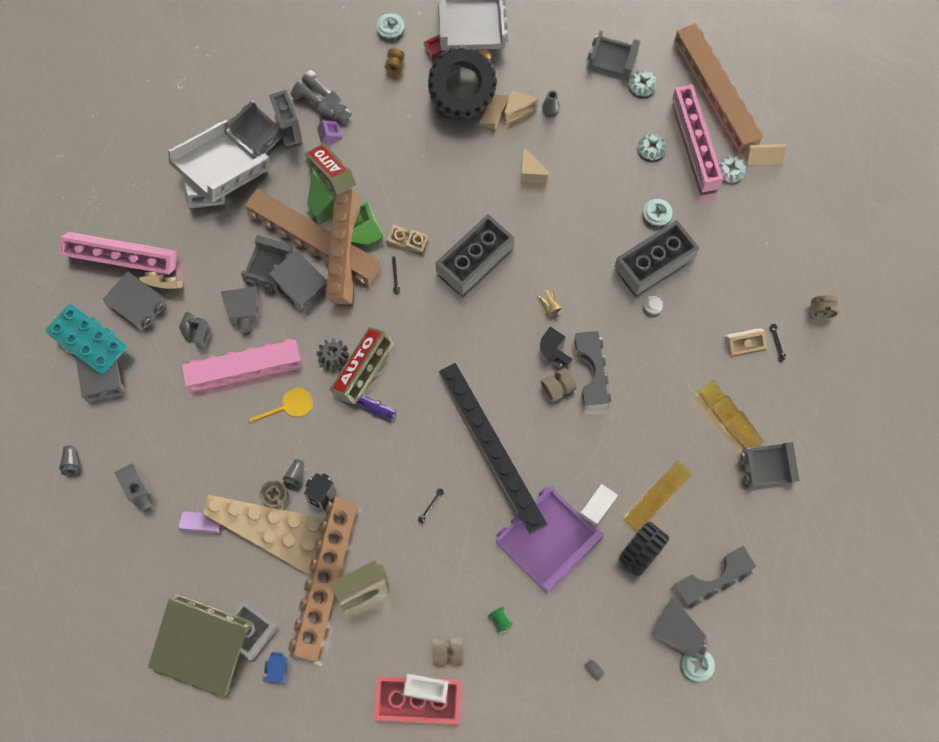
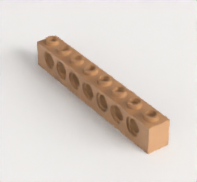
M334 497L326 503L324 512L327 514L325 520L320 525L319 532H322L320 540L318 539L315 544L314 551L317 553L315 559H312L309 571L312 572L310 579H307L305 582L304 590L306 595L304 599H301L299 605L301 614L294 624L293 630L296 633L294 639H291L288 651H291L289 657L312 663L318 661L335 595L330 582L339 578L358 503ZM334 515L340 517V525L334 523ZM329 534L335 536V544L329 542ZM324 554H328L331 557L330 564L324 562ZM319 573L324 574L326 577L324 584L318 580ZM314 593H318L321 596L319 604L313 600ZM309 613H313L316 616L314 624L308 621ZM304 633H308L311 637L309 644L304 643L302 639Z

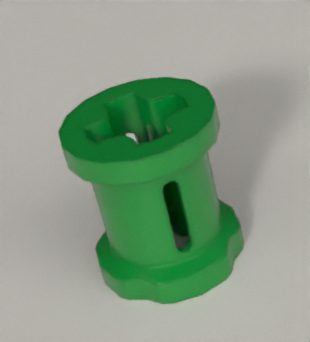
M503 607L496 609L488 615V618L492 619L497 627L498 634L513 625L505 615Z

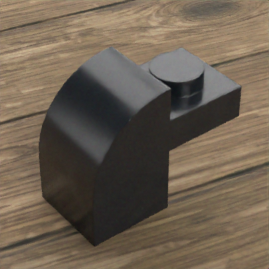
M551 326L541 338L539 347L540 359L546 366L553 361L557 368H566L568 370L573 359L560 351V348L565 343L566 336Z

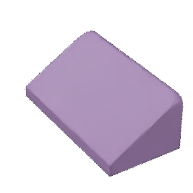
M183 511L178 529L182 532L220 534L221 525L207 518L203 513Z

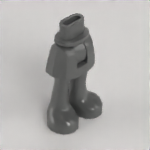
M313 71L306 72L302 77V81L298 80L290 94L291 97L297 100L302 96L307 98L317 107L318 113L332 120H339L344 124L351 117L352 113L347 109L343 99L335 90L330 92L316 79L317 75ZM308 87L313 88L324 98H319Z

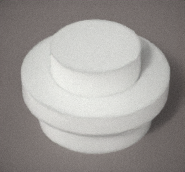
M650 296L645 300L644 308L650 314H657L662 310L663 302L657 296Z

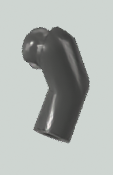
M185 312L179 329L183 337L192 339L194 330L189 324V319L194 318V315Z

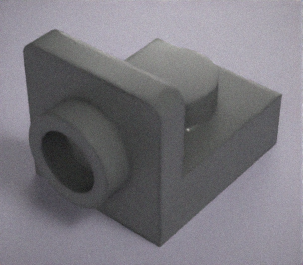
M190 318L189 324L195 329L192 340L197 348L205 349L211 328L203 318Z

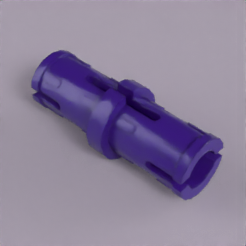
M363 394L358 399L359 402L357 401L356 403L357 406L371 411V414H377L389 421H392L395 416L393 414H396L395 409L381 404L382 402L379 400L370 399Z

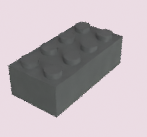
M487 214L435 262L436 272L463 295L514 247L515 237Z
M676 220L617 257L614 267L633 292L638 295L696 258L699 247L679 221Z

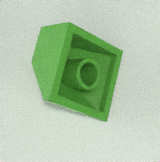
M313 171L307 200L309 210L307 215L310 220H315L320 225L333 218L334 198L317 172Z
M367 201L360 205V213L354 225L351 242L368 245L378 241L384 235Z

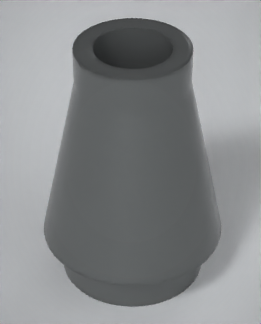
M554 90L549 91L543 101L542 107L546 113L554 114L560 108L558 93Z
M71 445L63 447L59 470L64 476H74L79 470L75 447Z
M294 459L293 464L282 478L285 487L296 490L298 486H301L305 462Z

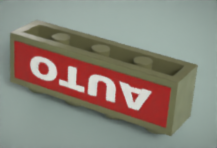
M324 143L305 153L307 167L309 170L317 172L329 191L332 190L336 195H339L357 185L351 170Z
M368 327L329 389L339 400L354 405L357 403L394 343L385 331Z

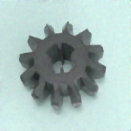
M333 338L329 343L325 339V345L319 344L320 351L316 352L317 357H319L318 363L323 364L324 369L330 366L331 371H334L336 366L338 369H341V364L345 365L347 362L346 358H349L348 347L343 345L341 340L336 343L335 338Z

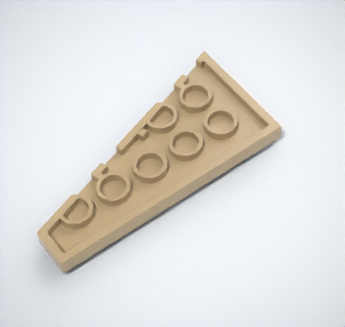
M213 495L207 496L203 512L204 516L233 531L238 536L245 538L276 558L290 564V566L302 571L307 576H311L312 571H309V567L317 553L314 551L316 541L320 540L322 532H319L321 522L325 518Z

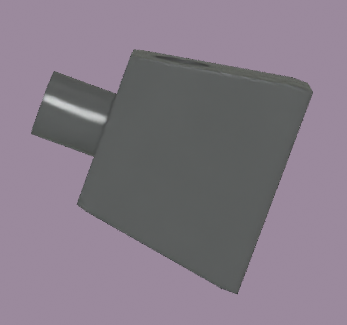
M257 286L221 291L231 325H238L239 332L241 333L249 332L250 323L258 321L260 295Z
M131 463L114 472L129 502L136 503L140 511L151 506L147 499V496L151 495L136 465ZM139 487V491L134 493V489Z

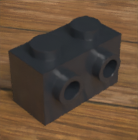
M315 473L314 477L311 476L305 485L304 495L307 503L323 512L327 501H330L336 494L335 484L330 476L324 473L322 475Z

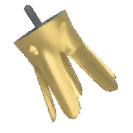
M553 289L554 296L548 290H545L549 305L540 296H537V298L544 305L549 316L556 314L559 317L557 313L562 308L557 301L555 289Z

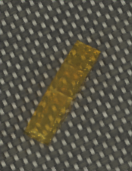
M711 380L697 391L721 424L744 449L758 447L764 442L744 412L738 410L728 395H724L715 380Z
M677 460L624 519L639 531L692 475V472Z

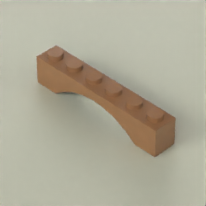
M352 189L346 190L339 195L335 194L326 288V299L333 304H352L353 281L350 250L352 233L360 213L361 197Z

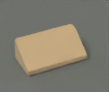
M494 95L479 125L495 131L505 113L510 96Z
M786 144L750 145L746 153L747 165H782Z
M761 328L725 335L730 356L767 349L765 330Z

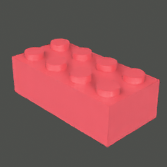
M377 677L374 720L375 722L459 726L461 681L443 680L449 683L445 703L403 696L406 678Z

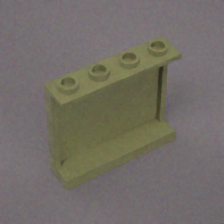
M175 594L168 599L148 668L153 669L157 674L171 676L175 681L192 684V687L196 689L208 690L214 696L224 697L232 688L229 685L245 635L250 630L252 622Z

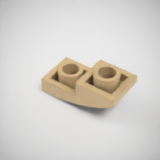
M393 224L386 243L405 250L423 253L429 236L413 229L408 231Z
M146 272V276L139 277L143 283L158 288L174 289L183 287V280L169 277L165 278L164 282L163 274L157 275V272Z

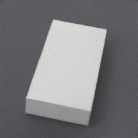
M601 484L580 513V516L594 526H597L618 495Z
M407 674L403 696L445 703L449 682Z

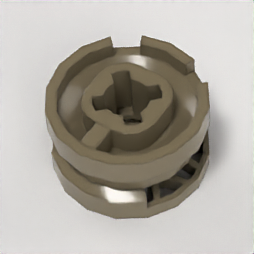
M830 295L812 298V317L817 319L836 317L839 314L836 307L838 299Z
M269 480L261 486L259 496L264 506L281 509L287 504L289 494L281 481Z

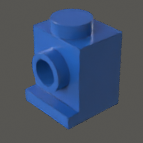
M271 652L269 661H265L264 673L267 674V677H263L262 681L264 683L286 684L288 659L286 656H283V653Z

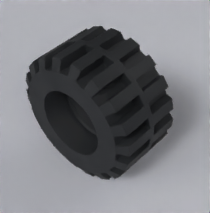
M649 521L644 524L620 554L619 561L639 576L669 541V536Z

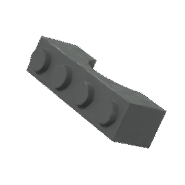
M598 331L575 333L576 357L588 362L594 372V379L582 389L584 411L607 409L609 402H611V393L606 388V384L609 381L608 374L604 373L603 367L606 366L605 355L601 354L603 339L599 337Z
M744 545L723 558L724 568L720 578L713 581H704L691 574L672 586L684 608L690 606L692 609L702 603L700 599L706 596L710 599L719 593L718 589L722 587L728 589L736 584V579L741 577L744 580L753 574L752 570L756 565Z

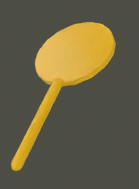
M292 388L283 396V406L252 417L248 421L253 422L283 409L290 416H304L312 408V396L304 388Z

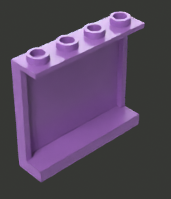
M554 485L550 488L545 487L538 494L540 497L535 501L547 522L546 527L529 535L517 514L511 520L512 524L507 529L505 527L502 528L496 535L498 537L496 544L546 594L604 537V534L599 529L596 531L554 490Z

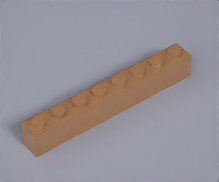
M696 23L677 30L674 39L675 43L739 152L747 151L750 145H759L763 137L762 131L759 127L757 128L752 114L746 109L744 100L740 99L737 94L735 85L731 84L727 72L720 65L719 58L715 57L712 52V47L705 40L703 31L698 28Z
M257 188L245 204L247 215L253 220L258 219L268 229L273 228L281 237H288L296 246H303L308 249L311 255H318L323 258V261L329 265L331 232ZM351 244V275L358 283H364L369 286L381 270V263Z

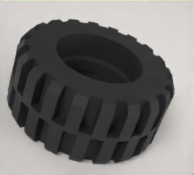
M460 46L459 49L453 47L448 52L444 51L438 59H435L429 71L428 92L431 96L430 99L436 104V108L439 111L442 110L444 115L448 117L449 115L454 116V119H459V117L470 119L471 116H478L480 112L488 108L496 91L497 78L495 76V68L491 66L492 62L484 57L485 54L482 52H475L476 49L474 48L469 50L465 49V46ZM460 67L467 68L477 75L479 88L474 96L468 99H458L448 93L445 79L451 70Z

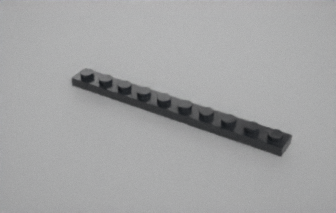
M454 363L440 370L439 374L529 535L546 527V520L457 364Z

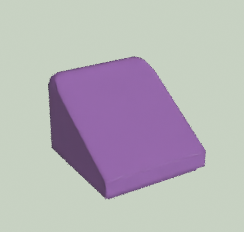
M322 120L317 126L320 142H327L342 137L338 121Z

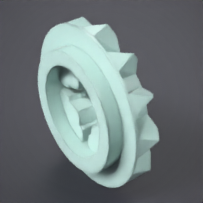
M385 14L377 21V32L380 33L381 37H387L388 40L392 37L396 39L398 35H402L404 21L396 14ZM388 22L391 26H393V30H390V28H388Z
M637 70L636 73L631 75L629 88L634 94L648 96L656 90V77L652 75V72L648 73L645 70L639 72ZM640 80L647 81L646 86L640 83Z
M650 132L646 136L643 135L638 142V151L646 159H660L666 152L667 144L664 138L659 137L658 134L654 135ZM650 143L656 144L655 149L653 147L648 148Z
M729 155L725 158L722 157L718 162L724 181L735 183L744 177L746 166H744L743 160H739L737 156L730 157ZM733 164L734 169L729 174V167Z
M662 199L650 200L643 209L645 221H648L651 226L658 225L660 227L661 225H666L671 220L673 214L670 204ZM656 207H657V210L659 211V213H662V214H660V217H659V218L657 217L656 214H653V213H655Z
M709 652L705 656H701V666L704 669H698L695 673V665L692 662H697L698 660L687 654L684 655L681 666L684 674L690 680L702 682L712 676L715 670V662Z

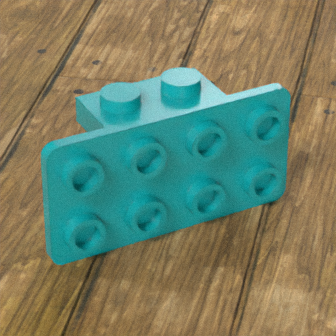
M72 304L67 305L45 330L50 337L101 375L105 374L127 349L126 344L115 337L116 334L112 330L103 328L96 318L88 317Z

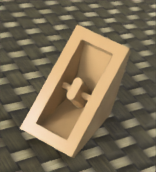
M512 90L505 109V123L537 109V97Z
M525 148L522 156L521 182L548 183L550 172Z

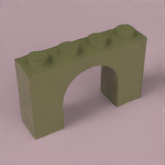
M376 560L330 582V586L344 615L387 595V588L390 587L383 565H378Z

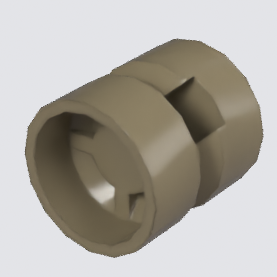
M566 368L555 372L554 377L549 375L540 381L544 393L551 402L560 399L563 393L568 394L576 390L575 381Z
M445 637L433 638L434 665L446 664L447 661L451 664H463L462 637H450L449 640H446ZM447 648L453 649V652L447 653Z

